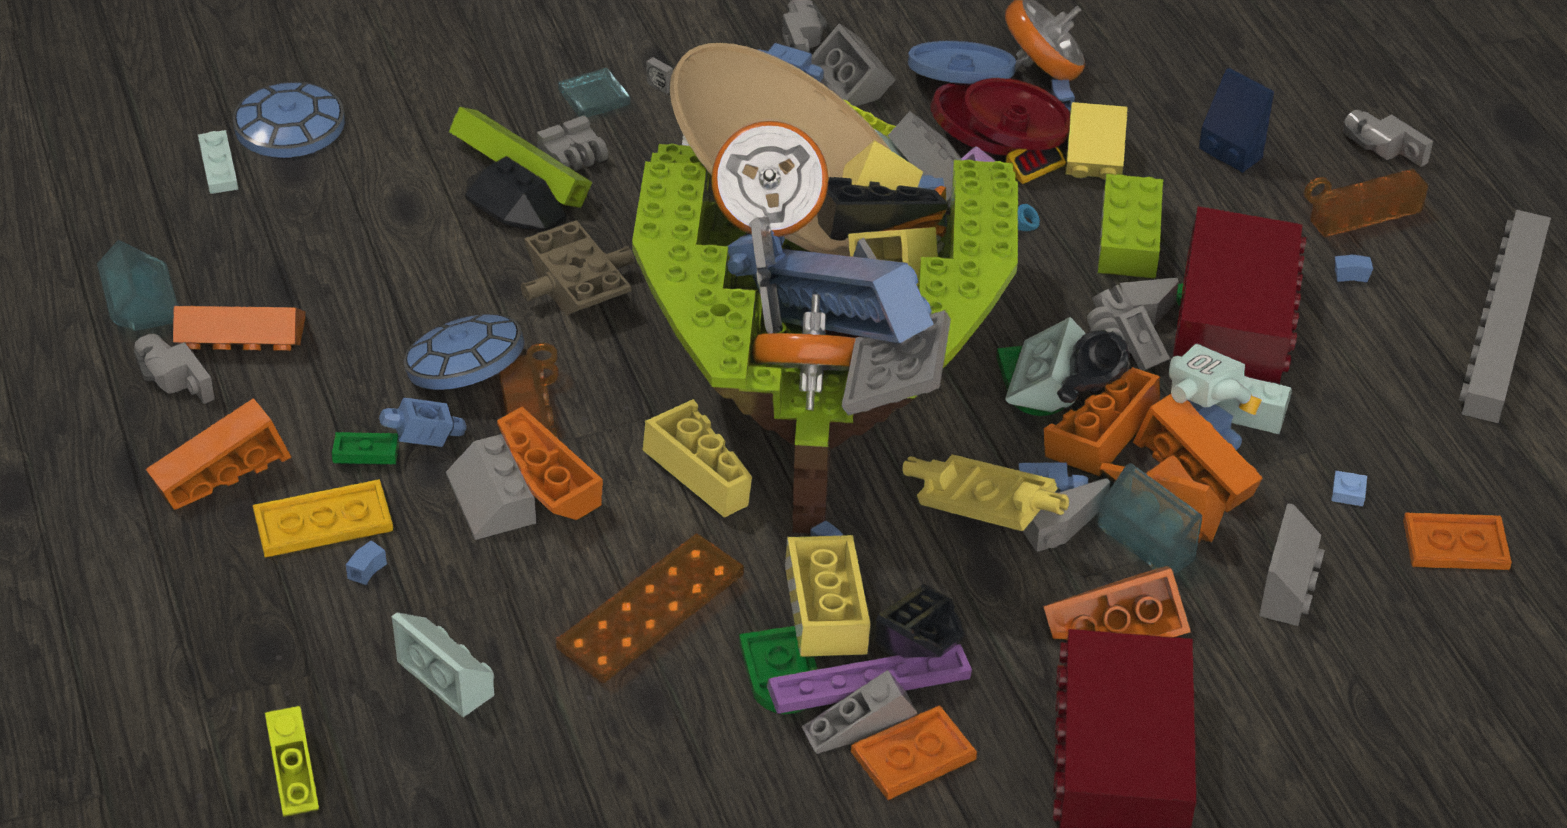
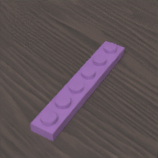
M960 644L941 657L903 658L898 655L769 678L767 688L777 714L838 703L887 670L906 691L970 679L972 669Z

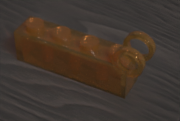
M1414 169L1331 190L1332 184L1327 178L1318 177L1306 186L1304 197L1308 202L1313 203L1310 221L1324 237L1422 212L1428 184ZM1325 184L1324 190L1319 195L1310 196L1312 190L1317 185Z
M537 343L529 347L527 355L518 356L513 363L499 372L505 411L507 415L520 407L525 408L558 438L556 428L550 429V426L554 425L552 408L545 406L549 404L546 385L554 383L559 376L558 367L554 364L558 357L557 349L548 343ZM540 350L549 351L552 354L546 360H537L532 357L535 352ZM543 368L553 371V374L550 377L544 378Z

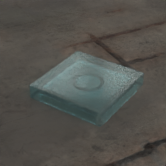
M608 68L558 82V90L579 117L584 115L590 117L630 104L629 94Z

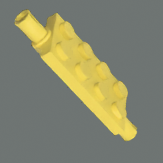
M953 454L946 462L934 459L929 462L910 456L907 458L908 461L905 460L902 470L905 476L925 481L923 489L917 494L920 505L1015 530L1024 531L1040 510L1062 515L1069 506L1067 495L1055 493L1058 489L1055 479Z

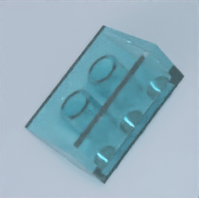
M117 240L97 263L111 320L118 326H126L134 331L172 324L174 306H178L166 263Z
M1129 463L1100 503L1097 526L1124 545L1128 551L1144 560L1152 569L1168 566L1172 568L1175 575L1195 561L1203 515L1132 463Z

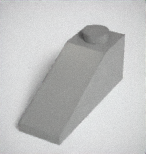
M1108 478L1059 492L1058 494H1065L1069 498V506L1062 515L1045 510H1040L1023 531L1036 552L1065 544L1107 505L1110 487Z

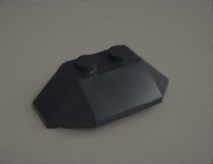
M507 156L468 178L465 193L466 200L504 225L524 229H537L538 232H544L566 220L564 211L546 181Z
M922 584L878 614L875 621L874 641L882 645L883 650L893 656L900 655L903 658L941 657L963 640L965 633L960 619L954 611L955 605L953 600Z

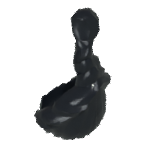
M1100 330L1082 335L1073 346V353L1070 358V376L1062 382V387L1057 392L1060 400L1064 403H1073L1078 398L1076 391L1095 392L1105 385L1112 384L1120 379L1127 370L1130 357L1127 342L1114 331Z

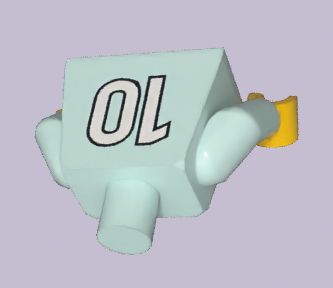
M1195 344L1183 357L1175 356L1171 359L1169 377L1172 380L1171 395L1178 403H1184L1189 400L1203 407H1211L1223 400L1235 399L1240 403V409L1255 415L1262 401L1260 398L1252 396L1251 392L1243 386L1245 364L1199 344Z

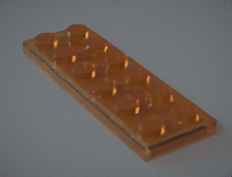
M696 533L556 639V649L602 683H605L744 575V565Z

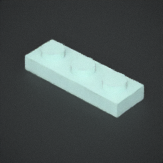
M226 130L198 134L210 194L238 190Z

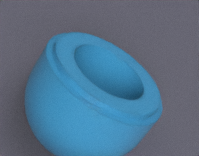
M1028 204L1018 206V230L1032 231L1037 229L1040 219L1036 210ZM1025 217L1029 218L1032 223H1029Z

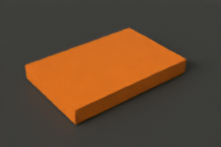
M1405 513L1403 523L1412 567L1510 570L1512 561L1501 516Z
M940 705L851 745V753L887 800L977 759L975 748Z

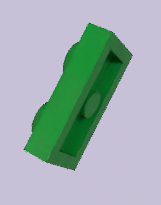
M336 432L332 449L333 463L396 464L400 443L398 433Z

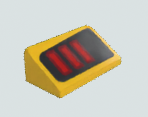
M1058 147L1046 150L1018 148L1009 152L1006 156V163H1013L1015 178L1022 184L1066 165V160Z

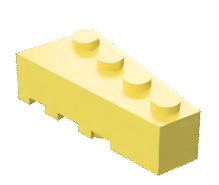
M694 399L645 421L643 451L725 518L749 505L752 475L733 451H728L725 447L724 438L720 434H715L711 428V421L706 415L699 413L698 404Z

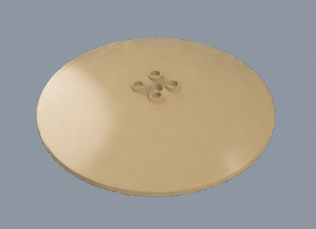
M708 43L689 50L673 69L670 79V97L675 117L688 144L711 175L715 158L727 139L741 128L762 121L787 123L799 128L810 136L818 145L825 158L828 177H842L845 164L874 140L891 150L868 122L837 94L809 74L765 52L736 44ZM790 159L778 165L785 175L795 167ZM745 165L742 173L754 179L758 167ZM779 194L766 195L769 208L779 206ZM817 215L799 231L784 236L787 240L810 252L850 256L849 238L843 241L829 238L819 226Z

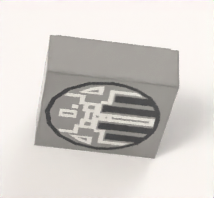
M652 57L646 61L647 83L668 94L670 92V79L673 68Z

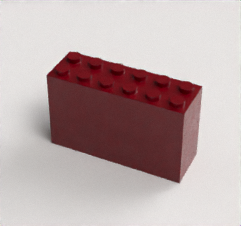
M1197 207L1186 261L1173 357H1183L1195 344H1199L1245 364L1244 376L1248 378L1280 384L1282 372L1288 373L1291 355L1287 353H1290L1291 350L1294 351L1297 333L1292 331H1296L1299 313L1295 311H1298L1301 293L1296 292H1300L1303 274L1298 273L1302 272L1305 258L1304 255H1299L1304 253L1306 237L1301 236L1303 224Z
M1068 629L1067 643L1060 642L1059 663H1064V665H1057L1056 685L1062 691L1056 692L1055 711L1061 717H1056L1054 737L1057 738V743L1061 744H1055L1054 765H1056V770L1060 772H1054L1053 793H1055L1056 799L1053 802L1052 821H1059V828H1191L1196 806L1193 639Z

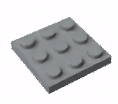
M945 310L930 314L934 325L901 343L861 336L855 338L842 407L848 416L862 411L866 412L872 408L892 402H899L905 398L922 393H929L940 388L951 321Z

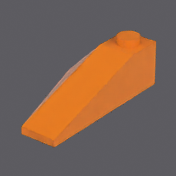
M520 407L497 420V425L532 495L554 514L578 520L602 505L603 479L525 408Z
M1102 462L1100 469L1111 481L1182 533V537L1196 543H1200L1201 539L1208 542L1213 541L1226 507L1209 485L1172 475L1168 481L1160 477L1156 472L1148 471L1146 477H1144L1133 468Z
M1168 566L1137 574L1043 606L1053 639H1067L1068 629L1177 637L1191 632L1172 568Z

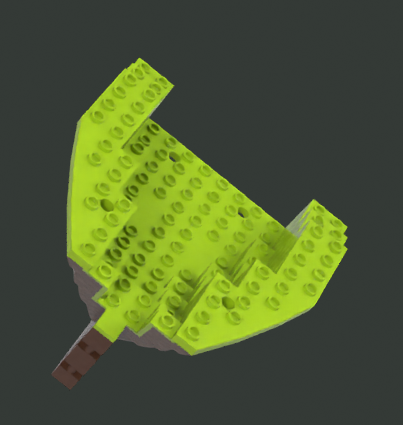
M659 144L658 152L652 153L651 162L645 161L632 239V251L652 295L672 330L712 388L724 398H731L743 414L751 415L764 429L776 431L787 442L795 446L792 532L810 533L811 528L826 521L831 448L842 444L852 435L861 436L877 422H884L897 408H903L917 395L848 416L842 407L849 371L823 370L822 391L815 392L814 410H806L807 392L799 390L801 369L785 368L783 365L755 363L752 356L753 341L757 335L767 333L761 295L752 275L736 277L735 274L729 272L727 266L730 259L728 246L746 233L730 223L720 211L713 195L712 175L697 158L692 148L685 145ZM954 160L950 215H946V233L941 237V241L945 246L938 254V257H921L918 285L921 296L928 301L931 307V314L945 310L951 319L943 368L960 351L988 316L1017 272L1018 181H1015L1013 163ZM786 238L781 246L782 249L810 252ZM782 322V331L779 333L803 334V329L801 325Z

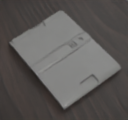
M767 216L757 217L749 223L753 239L757 267L756 275L760 287L765 327L767 333H779L782 331V320L776 283H769L771 271L767 267L776 264L770 222Z

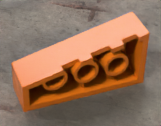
M1171 394L1150 406L1133 441L1140 448L1147 446L1153 451L1152 457L1160 463L1168 457L1175 455L1193 481L1211 487L1226 507L1225 512L1227 513L1252 497L1263 479L1257 470L1235 450L1232 444L1228 443L1214 429L1210 422L1201 416L1188 400L1184 403H1178Z

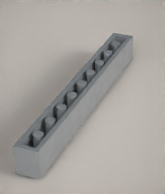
M1516 210L1514 220H1507L1504 237L1494 268L1496 272H1493L1489 289L1493 290H1488L1484 307L1490 309H1483L1479 325L1485 327H1478L1474 342L1480 346H1473L1469 361L1475 365L1468 364L1464 379L1465 382L1470 384L1463 383L1459 401L1465 402L1462 415L1499 423L1551 217Z

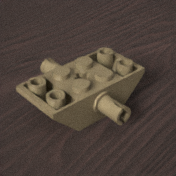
M577 220L525 238V245L538 279L521 284L522 294L528 302L549 294L564 314L569 315L632 291L631 285L617 270L626 265L634 264V255L629 246L606 254L598 247Z

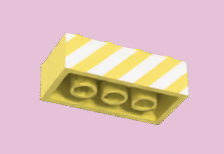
M853 535L787 537L785 570L800 657L867 654L870 619Z

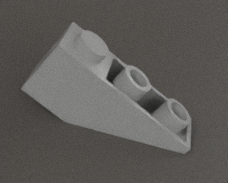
M887 670L803 725L802 728L814 751L818 754L863 740L917 714V711L904 688Z

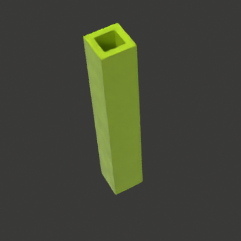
M459 107L449 130L450 133L494 161H498L505 156L511 158L545 180L558 202L567 206L582 207L591 187V181L478 110Z

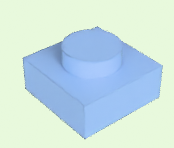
M1335 471L1331 501L1363 506L1367 476Z

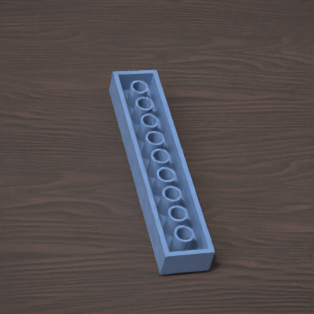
M782 249L785 252V256L768 268L771 271L769 283H776L781 320L784 323L803 326L804 313L811 312L812 294L820 295L819 312L826 314V330L901 343L934 325L930 317L931 307L928 301L921 296L916 285L918 277L914 269L907 263ZM752 274V277H753V279H754V281H755V283H756V286H757V288H758V290H759V292H760V287H759V284H758V281H757V275H756V274Z

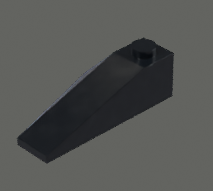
M828 177L827 195L817 214L819 226L829 238L843 241L851 233L877 232L946 210L948 203L936 190L901 185L897 186L896 190H891L885 186H880V182L870 181L869 187L851 184L852 179Z

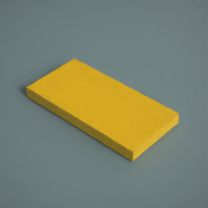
M380 479L253 505L264 557L393 531V524Z

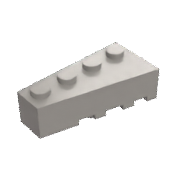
M909 111L887 136L912 165L923 171L922 176L932 175L934 178H943L948 203L947 212L950 213L954 160L962 159L944 136Z

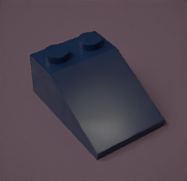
M1231 68L1226 69L1202 125L1198 149L1242 173L1261 160L1264 153L1274 91Z

